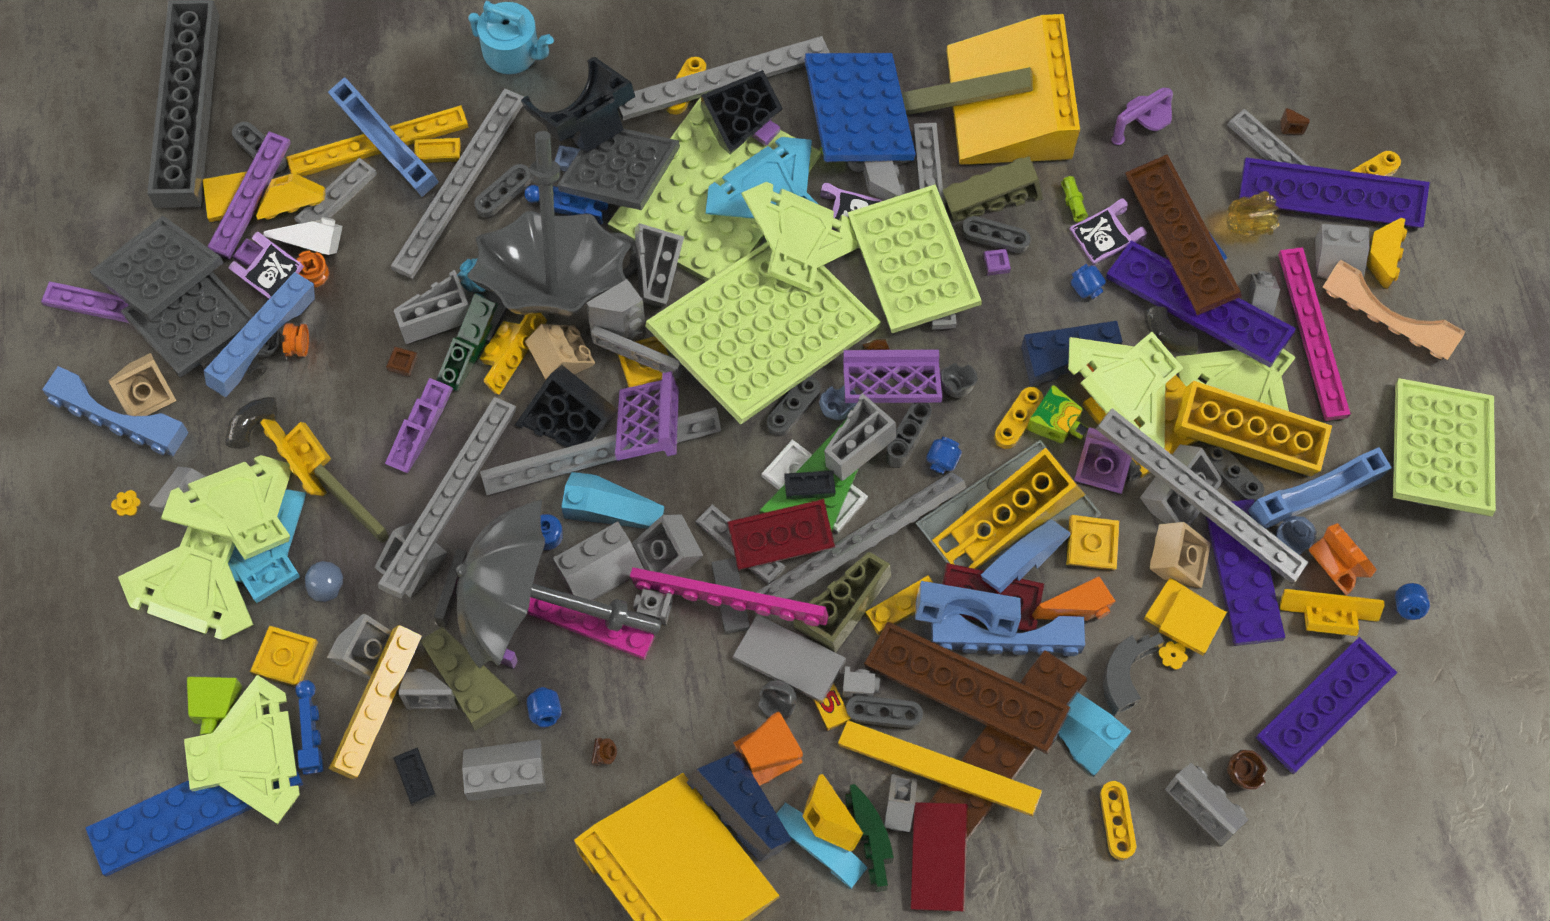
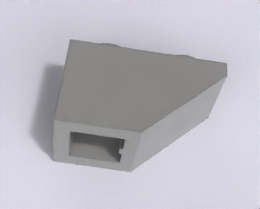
M893 161L864 162L863 174L870 194L883 201L905 194L903 184H899L898 181L899 169L897 164L894 165Z
M1259 271L1258 274L1251 273L1248 303L1274 316L1280 291L1275 276L1266 271Z

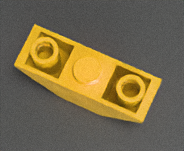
M295 173L271 179L258 206L257 219H272L282 212L287 211L291 213L306 205H318L325 199L326 190L324 186Z
M1403 218L1375 231L1369 240L1366 266L1382 287L1386 289L1390 287L1393 281H1397L1400 273L1397 263L1400 262L1404 250L1400 246L1407 234V229L1404 228L1405 219Z
M820 774L809 793L802 817L816 837L845 850L853 851L863 832L824 774Z

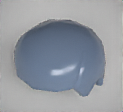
M844 385L840 389H834L831 386L821 394L819 401L823 414L834 420H845L849 412L853 411L857 404L845 403ZM854 390L850 391V395H857Z
M1291 516L1278 527L1276 537L1298 555H1301L1313 546L1317 538V531L1313 523L1305 517Z
M316 562V564H313L308 569L305 576V587L308 596L315 601L327 602L336 598L343 585L341 569L331 562Z

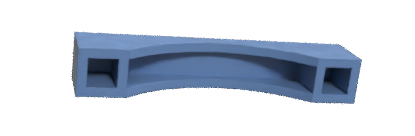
M345 77L328 91L339 107L421 197L439 183L428 167L394 133Z
M294 272L204 370L206 385L222 396L227 397L242 380L249 365L268 339L286 322L301 315L315 299L314 283Z
M59 366L42 389L48 397L47 401L55 407L60 408L62 405L77 417L83 415L88 417V420L101 427L102 424L108 426L113 433L119 436L125 434L138 445L145 443L160 455L167 453L174 456L189 433L182 422L162 413L150 416H130L108 410L89 395L86 385L79 375Z
M1380 447L1314 480L1293 488L1278 490L1259 498L1248 509V512L1256 522L1266 529L1291 516L1301 514L1381 479L1392 467Z
M954 614L946 617L941 624L931 622V642L950 651L962 650L963 653L973 654L977 651L1001 654L1003 651L1013 652L1015 655H1025L1028 652H1038L1041 655L1046 650L1050 654L1063 653L1065 656H1077L1078 653H1082L1085 647L1084 617L1058 616L1052 622L1039 629L1025 633H1016L1015 637L990 633L989 630L980 628L967 621L960 614Z

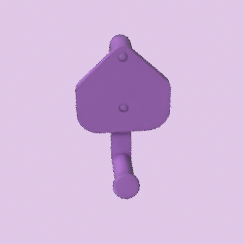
M1161 88L1149 96H1138L1127 104L1126 110L1117 117L1111 139L1112 143L1115 145L1124 143L1125 126L1133 120H1137L1145 128L1152 131L1161 130L1169 125L1172 120V90L1170 88Z

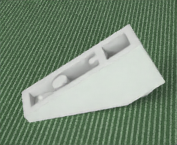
M321 217V220L264 231L263 236L330 255L337 253L343 226L335 224L334 219Z

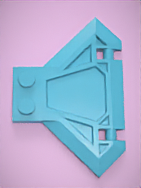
M780 137L775 141L778 146L773 150L767 146L722 177L725 182L724 184L719 186L714 182L708 188L705 214L755 219L741 193L764 182L773 184V191L778 194L780 189H784L818 204L807 193L812 140Z
M285 490L277 517L290 535L289 542L246 560L236 546L233 550L228 564L236 582L244 583L256 604L300 577L287 556L306 492Z

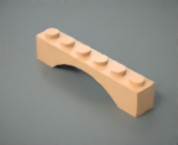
M1342 260L1337 263L1323 285V288L1327 290L1326 293L1336 299L1340 297L1347 301L1346 304L1356 311L1361 309L1368 313L1367 317L1372 321L1385 323L1391 332L1397 335L1404 334L1409 337V341L1418 347L1423 345L1430 350L1431 355L1438 359L1445 358L1448 360L1465 334L1464 330L1445 319L1436 321L1416 320L1393 312L1372 294L1362 272Z

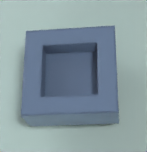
M559 145L555 162L560 165V170L567 171L580 149Z

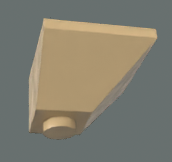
M151 353L129 363L108 380L127 415L147 416L176 401Z

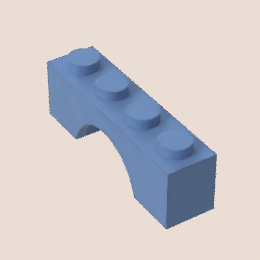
M921 581L916 597L915 620L941 624L950 615L965 614L983 622L990 633L1015 637L1021 620L1020 598Z

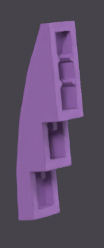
M429 378L421 398L416 399L408 420L404 419L385 464L406 473L410 471L442 414L453 390L452 387Z

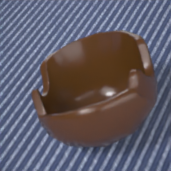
M1240 750L1231 756L1227 772L1231 782L1237 787L1256 790L1266 783L1264 777L1268 768L1259 754L1253 750Z

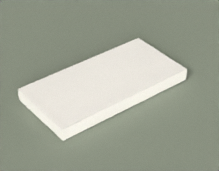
M792 439L764 470L762 478L780 490L784 485V473H796L813 454ZM853 484L832 530L836 534L843 529L868 500V496Z

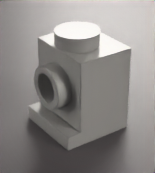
M643 589L641 595H636L633 609L637 610L636 613L659 619L661 624L667 625L673 604L672 594H663ZM653 602L656 603V605L649 606L647 603Z
M845 666L842 698L851 699L858 695L873 697L874 693H879L880 678L875 677V674L864 669L850 672V667Z

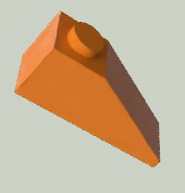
M1099 576L1039 604L1032 616L1034 619L1054 620L1058 616L1084 617V621L1095 617L1101 619L1111 612L1110 607L1114 604L1115 599Z

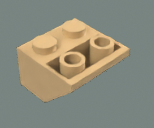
M541 324L525 341L546 380L561 365L565 366L573 374H576L595 364L590 350L586 347L579 330L574 325Z

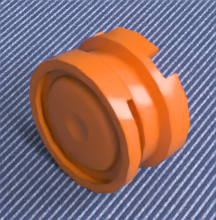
M304 251L299 254L296 260L304 265L299 275L314 283V288L323 285L329 276L328 266L324 257L318 252L313 253L311 251Z
M286 323L283 329V353H287L285 356L292 357L294 354H297L298 356L306 357L309 348L307 324L294 326L292 323Z

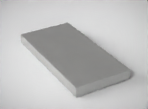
M758 614L733 655L734 660L776 681L789 684L794 690L820 703H823L846 662L845 657Z

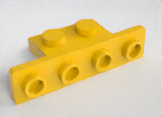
M541 313L525 315L520 324L503 321L489 344L485 347L479 359L484 364L492 366L484 378V383L494 394L499 395L529 350L525 341L541 324H546L547 319Z
M263 419L260 423L265 429V435L273 440L277 446V452L288 461L292 473L300 478L303 483V489L310 495L324 496L327 491L315 476L314 469L320 464L324 467L331 458L307 424L300 422L286 435L276 421Z
M1284 589L1279 604L1280 610L1304 613L1306 630L1351 636H1357L1358 619L1379 621L1385 606L1384 601L1378 599Z

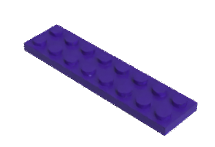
M1246 157L1243 164L1238 204L1390 224L1403 218L1405 219V227L1421 229L1424 227L1430 182Z
M1132 240L1106 274V279L1270 368L1295 333L1296 328L1240 298L1196 315L1169 260Z

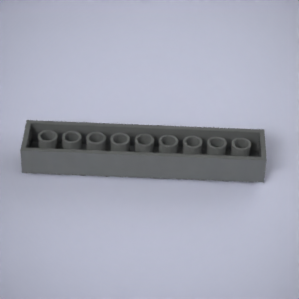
M168 0L147 192L155 208L201 207L220 17L214 0Z

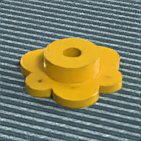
M129 490L126 493L119 492L116 496L117 499L112 501L111 507L117 511L119 516H124L125 514L128 516L135 515L137 507L141 504L136 492L133 490Z
M1169 641L1166 643V647H1161L1158 651L1159 656L1163 659V665L1171 666L1175 670L1180 669L1183 662H1186L1188 656L1185 654L1186 648L1180 643L1174 644Z

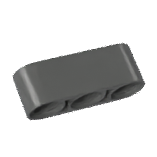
M913 403L896 430V439L888 444L886 461L891 467L900 468L904 466L929 425L932 412L929 403ZM920 412L923 413L925 416L917 417L915 413ZM909 431L912 432L914 436L908 437L903 433ZM900 451L903 455L896 456L892 452Z

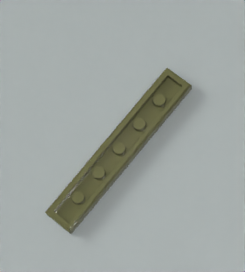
M1028 67L901 93L906 115L1033 91V75L1031 68Z

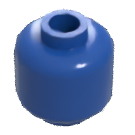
M1085 264L1071 274L1073 276L1071 285L1081 298L1085 299L1090 296L1093 300L1104 292L1102 287L1105 285L1106 280L1095 265L1088 266Z
M943 436L941 439L934 440L926 456V460L932 464L930 469L940 474H944L945 471H954L962 455V451L959 448L960 444Z
M541 515V530L545 537L543 550H552L560 545L563 539L562 525L553 515Z
M1404 584L1396 591L1395 602L1401 617L1408 620H1418L1429 612L1430 601L1428 593L1420 584Z
M541 687L536 689L527 698L526 705L529 719L532 723L540 727H549L554 725L561 717L562 708L557 692Z

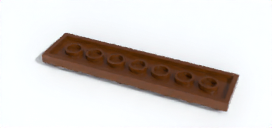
M1168 154L1125 172L1126 179L1196 315L1242 297L1238 285Z
M887 622L864 663L866 668L1047 755L1071 711V707L890 622Z
M1044 650L1020 683L1069 706L1087 682V677ZM987 726L961 761L1013 780L1036 749ZM944 784L929 802L968 804L967 841L996 804Z

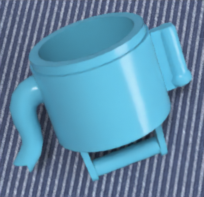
M486 0L483 6L484 12L481 16L477 13H471L468 16L473 35L479 37L484 60L493 70L499 73L517 74L532 66L535 60H544L549 55L548 45L554 42L553 37L547 34L537 39L534 17L526 7L513 2L492 4Z

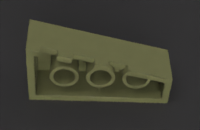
M1029 156L1018 158L1005 166H997L990 172L974 175L969 180L953 183L946 189H943L954 223L963 221L971 216H982L985 210L1001 211L1008 204L1015 203L1016 207L1025 204V200L1034 198L1035 201L1043 200L1039 179Z
M868 552L845 571V575L839 580L833 581L826 591L808 602L809 604L826 607L828 613L826 625L818 624V626H811L802 620L794 619V629L836 653L891 578L890 564Z
M443 627L420 640L427 655L445 684L452 690L458 705L475 731L519 705L517 696L484 665L479 669L471 659L467 649Z

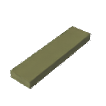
M321 464L314 469L318 480L380 543H384L389 538L386 529Z

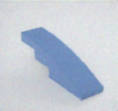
M1051 519L1033 530L1001 555L981 574L982 580L999 593H1002L1015 578L1020 581L1033 566L1038 569L1071 535L1070 532Z

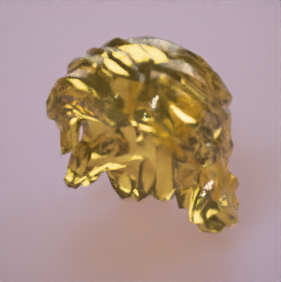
M1263 191L1250 198L1244 196L1232 202L1228 208V229L1245 237L1258 234L1273 235V229L1279 227L1280 224L1278 223L1279 219H1277L1279 214L1274 212L1278 210V206L1275 205L1277 201L1274 199V196L1270 195L1267 191Z

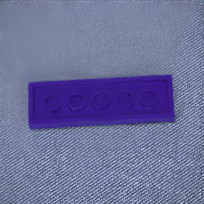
M1254 499L1231 501L1251 517L1248 509L1255 503ZM1206 516L1234 646L1283 641L1285 633L1269 565Z
M1359 637L1256 736V739L1294 775L1398 672Z

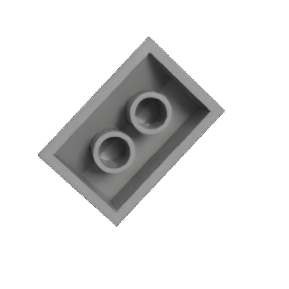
M628 279L586 303L590 331L596 325L634 342L640 340L646 334L643 300Z
M1180 444L1172 454L1214 489L1217 490L1223 482V479L1201 447ZM1157 477L1154 478L1140 497L1150 513L1166 524L1185 522L1190 526L1200 513L1198 509Z
M619 522L610 525L553 557L555 569L571 595L593 601L631 579L632 567L644 569L631 541Z
M541 739L463 750L464 794L468 801L546 791Z
M1192 763L1181 770L1165 789L1221 846L1249 820L1245 816L1244 810L1239 805L1231 803L1226 798L1225 791L1220 786L1213 785L1207 779L1205 771L1199 766L1195 767Z

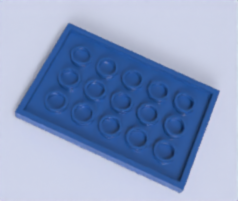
M805 53L804 61L825 162L914 160L916 155L892 53Z

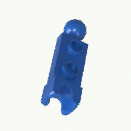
M530 185L525 189L524 196L530 203L540 201L539 187L537 185ZM553 186L554 212L569 216L591 214L599 225L603 224L602 212L598 210L606 211L608 209L607 202L559 192L558 187Z
M309 680L300 681L295 689L297 697L300 698L299 710L303 750H298L299 769L303 770V774H314L324 771L323 754L317 747L321 745L320 731L316 730L315 721L319 720L318 706L314 705L311 701V698L315 695L316 688L314 683Z

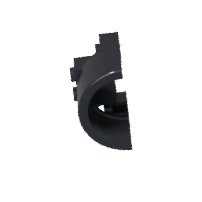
M596 57L587 60L588 79L581 95L565 109L556 112H545L536 108L530 101L529 96L521 99L525 110L545 125L553 137L560 142L573 138L574 143L585 152L595 149L598 145L615 137L616 134L624 130L617 108L636 97L631 81Z

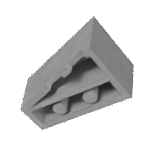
M639 223L635 227L639 296L642 298L643 303L662 308L668 301L684 236Z
M455 270L449 273L450 277L439 284L437 282L432 284L431 289L421 296L417 294L394 309L405 344L462 325L469 305Z
M862 393L855 408L849 412L847 420L838 429L824 450L826 467L833 471L841 481L845 480L896 439V422Z

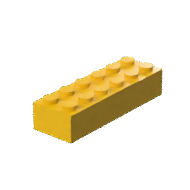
M1193 381L1185 387L1173 432L1311 477L1321 471L1332 425Z

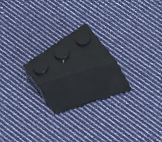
M763 70L701 95L700 108L719 145L729 154H732L783 109Z
M561 365L549 375L515 423V426L533 430L534 434L541 437L545 435L556 440V443L571 447L595 440L614 417L618 409L565 366Z

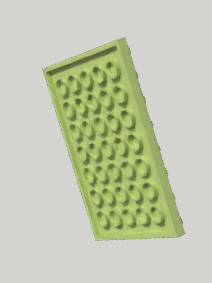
M700 97L670 138L679 140L680 148L644 208L637 210L620 206L609 221L608 229L615 233L626 234L635 240V227L640 223L684 236L677 266L706 282L754 251L765 237L753 218L705 214L709 186L714 182L719 186L724 184L725 182L722 179L724 175L767 146L773 150L778 146L775 141L780 137H795L780 130L772 141L765 146L751 136L732 154H729L719 145L700 108ZM812 146L809 172L821 156V151Z
M768 242L648 319L645 325L740 424L843 353V350H848L875 331L881 324V321L824 265L817 268L813 289L809 292L767 275L772 249Z

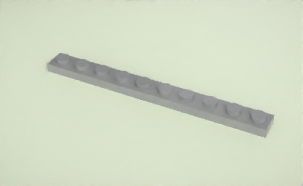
M820 36L634 91L636 97L617 109L623 121L700 98L701 95L761 70L764 71L766 77L804 67L805 53L830 52L823 37Z
M504 88L392 263L393 271L411 279L414 278L522 108L521 99L524 96Z
M937 123L914 124L919 189L936 185L945 207ZM955 313L932 321V330L956 328Z
M496 397L493 398L378 583V589L402 599L516 412V406Z
M716 407L678 417L677 443L721 431ZM658 423L649 425L647 428L652 429V428H654ZM633 430L626 431L624 433L628 435ZM641 432L635 439L640 440L646 433ZM616 434L480 471L486 494H494L617 460L615 456ZM653 437L647 445L658 443V439ZM629 443L623 450L630 449L634 444Z
M1113 408L1108 411L1096 427L1097 431L1290 583L1297 580L1308 564L1305 559Z
M950 472L835 543V548L820 552L756 593L785 599L792 598L797 592L813 585L821 577L834 572L839 566L855 559L860 553L876 546L881 540L897 533L899 529L907 524L915 522L920 516L936 509L949 498L957 496L959 492L967 488L964 480Z

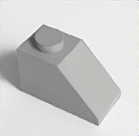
M892 774L885 814V828H890L897 832H910L915 806L917 778Z

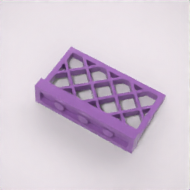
M843 350L845 403H858L860 395H850V391L855 387L862 390L863 394L873 403L942 402L939 350ZM849 373H862V375L856 379ZM873 373H886V375L880 379ZM897 373H910V375L904 379ZM921 373H934V375L928 379ZM915 377L923 382L918 387L910 383ZM869 378L870 380L875 382V384H873L871 387H867L862 382L865 379ZM893 378L899 383L892 387L886 382ZM905 386L912 392L910 394H902L899 390ZM929 386L936 391V394H926L923 390ZM882 387L888 392L886 394H877L874 391Z
M672 371L662 373V380L619 390L615 449L617 461L659 451H665L667 456L677 454L679 388ZM660 390L653 397L649 395L652 391ZM637 395L630 402L626 400V397ZM643 399L648 401L642 407L637 406ZM654 405L659 406L653 413L648 411ZM631 410L636 411L630 418L625 416ZM643 415L647 417L640 424L636 422ZM653 421L658 422L654 428H647ZM630 426L634 427L635 429L628 435L624 433ZM641 432L646 433L640 440L635 439ZM653 437L658 439V443L647 445ZM629 443L634 444L630 449L623 450Z

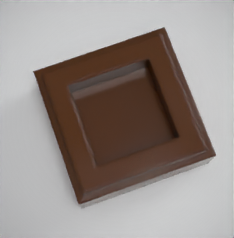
M394 346L386 366L387 371L410 377L418 358L417 353Z

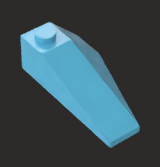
M571 472L568 478L561 507L564 519L604 524L619 522L621 526L648 529L664 514L663 505L597 475Z
M1078 693L1069 705L1071 711L1058 735L1064 740L1073 759L1095 776L1124 743L1131 731L1110 713Z

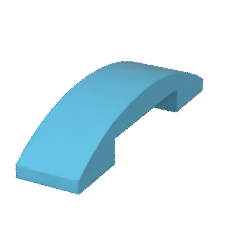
M785 803L777 812V816L791 839L829 868L834 876L852 889L868 867L851 851L816 837L802 817L803 813Z

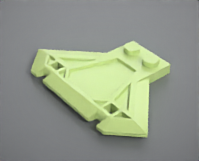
M764 182L741 193L772 249L767 272L769 276L809 292L813 289L818 267L860 248L850 219L844 215H841L839 220L835 219L834 211L784 189H780L778 194L773 191V184Z
M1153 332L1135 346L1070 337L1068 369L1073 375L1078 371L1083 375L1085 379L1081 382L1082 386L1107 414L1113 408L1162 448H1165V384L1183 369L1179 362ZM1088 363L1095 370L1094 372L1089 369ZM1134 419L1141 424V427L1135 423Z
M1285 349L1282 350L1271 368L1239 350L1175 357L1183 367L1178 374L1179 379L1186 387L1193 381L1203 383L1198 379L1202 377L1207 381L1206 385L1289 411L1282 375L1296 357Z
M260 455L254 458L255 465L253 466L242 462L189 483L188 487L190 490L183 493L179 487L173 489L169 494L161 519L228 537L245 560L289 542L290 535L277 516L291 475L290 464Z
M187 527L180 547L118 577L131 608L139 610L142 603L149 606L148 614L204 634L211 627L216 629L214 637L224 640L254 625L228 564L235 548L234 543L228 537ZM149 588L154 590L152 596L147 594ZM216 612L222 614L220 620L214 618Z
M257 675L213 733L184 739L189 786L192 792L221 786L278 824L300 795L299 786H290L289 778L297 776L289 713L288 711L280 712L279 704L287 702L285 692ZM269 707L270 714L264 715L263 708ZM279 781L280 788L274 789L273 782Z

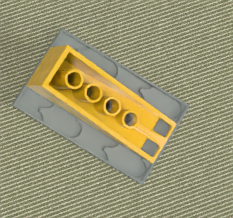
M1039 440L916 522V524L947 563L985 571L1018 541L1051 519L1068 531L1069 516L1078 515L1098 518L1102 514L1044 443Z

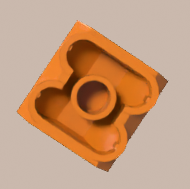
M1338 523L1329 526L1323 538L1308 550L1345 595H1348L1353 590L1357 577L1371 578L1377 570Z
M780 712L771 715L756 731L733 742L736 751L740 752L759 786L769 783L773 778L784 772L791 771L795 766L803 763L801 759L803 752Z

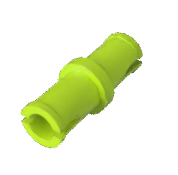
M1073 176L1065 177L1061 181V185L1066 195V205L1071 209L1073 220L1081 222L1088 217L1083 204L1084 197L1077 188L1075 178Z

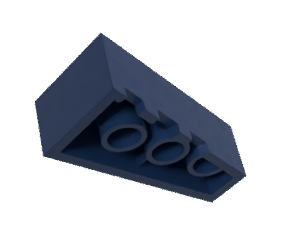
M1110 321L1025 334L1021 350L1030 386L1036 388L1041 383L1051 382L1058 379L1059 376L1070 372L1068 369L1070 337L1122 345L1123 340L1118 322Z
M739 751L696 769L687 781V784L692 789L696 788L703 796L702 800L708 806H712L722 816L720 818L726 826L729 825L738 834L737 838L759 862L780 853L792 840Z

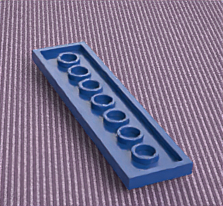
M296 767L297 776L289 778L290 786L300 787L304 784ZM188 780L86 827V831L102 874L107 877L253 808L221 786L192 792ZM279 781L273 782L274 789L280 788Z

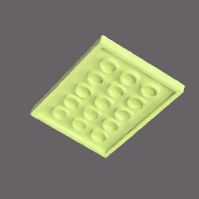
M936 185L848 212V218L853 227L891 333L982 305V300Z
M1398 378L1395 384L1393 498L1486 516L1494 515L1496 503L1493 395Z

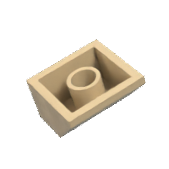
M1185 522L1159 524L1150 561V570L1164 580L1172 578L1180 584L1202 588L1211 543Z

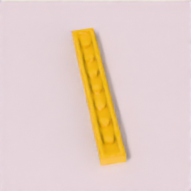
M461 105L389 126L407 146L414 144V140L432 139L469 128ZM365 134L293 154L287 156L286 159L290 172L303 177L354 162L359 157L364 159L381 154V152Z
M847 720L838 742L840 747L1032 817L1042 794V790L849 720Z

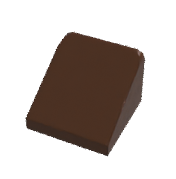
M1286 108L1281 118L1282 134L1304 135L1310 119Z

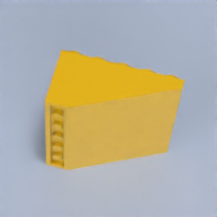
M1064 14L1040 15L947 45L946 52L950 83L1028 67L1031 68L1033 75V91L953 106L959 165L1013 162L1018 158H1026L1028 156L1031 161L1073 158L1080 125Z
M684 773L597 822L574 839L580 857L594 875L596 873L599 874L633 921H750L779 898V894L711 807L702 800L703 797L696 788L692 789L687 784L689 779Z

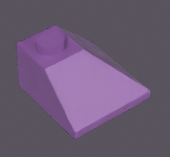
M1089 428L1074 481L1122 494L1132 457L1099 431Z

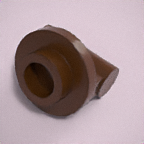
M875 339L869 343L862 344L863 350H889L886 339Z
M595 738L591 764L601 766V764L613 763L617 755L615 743L609 738Z

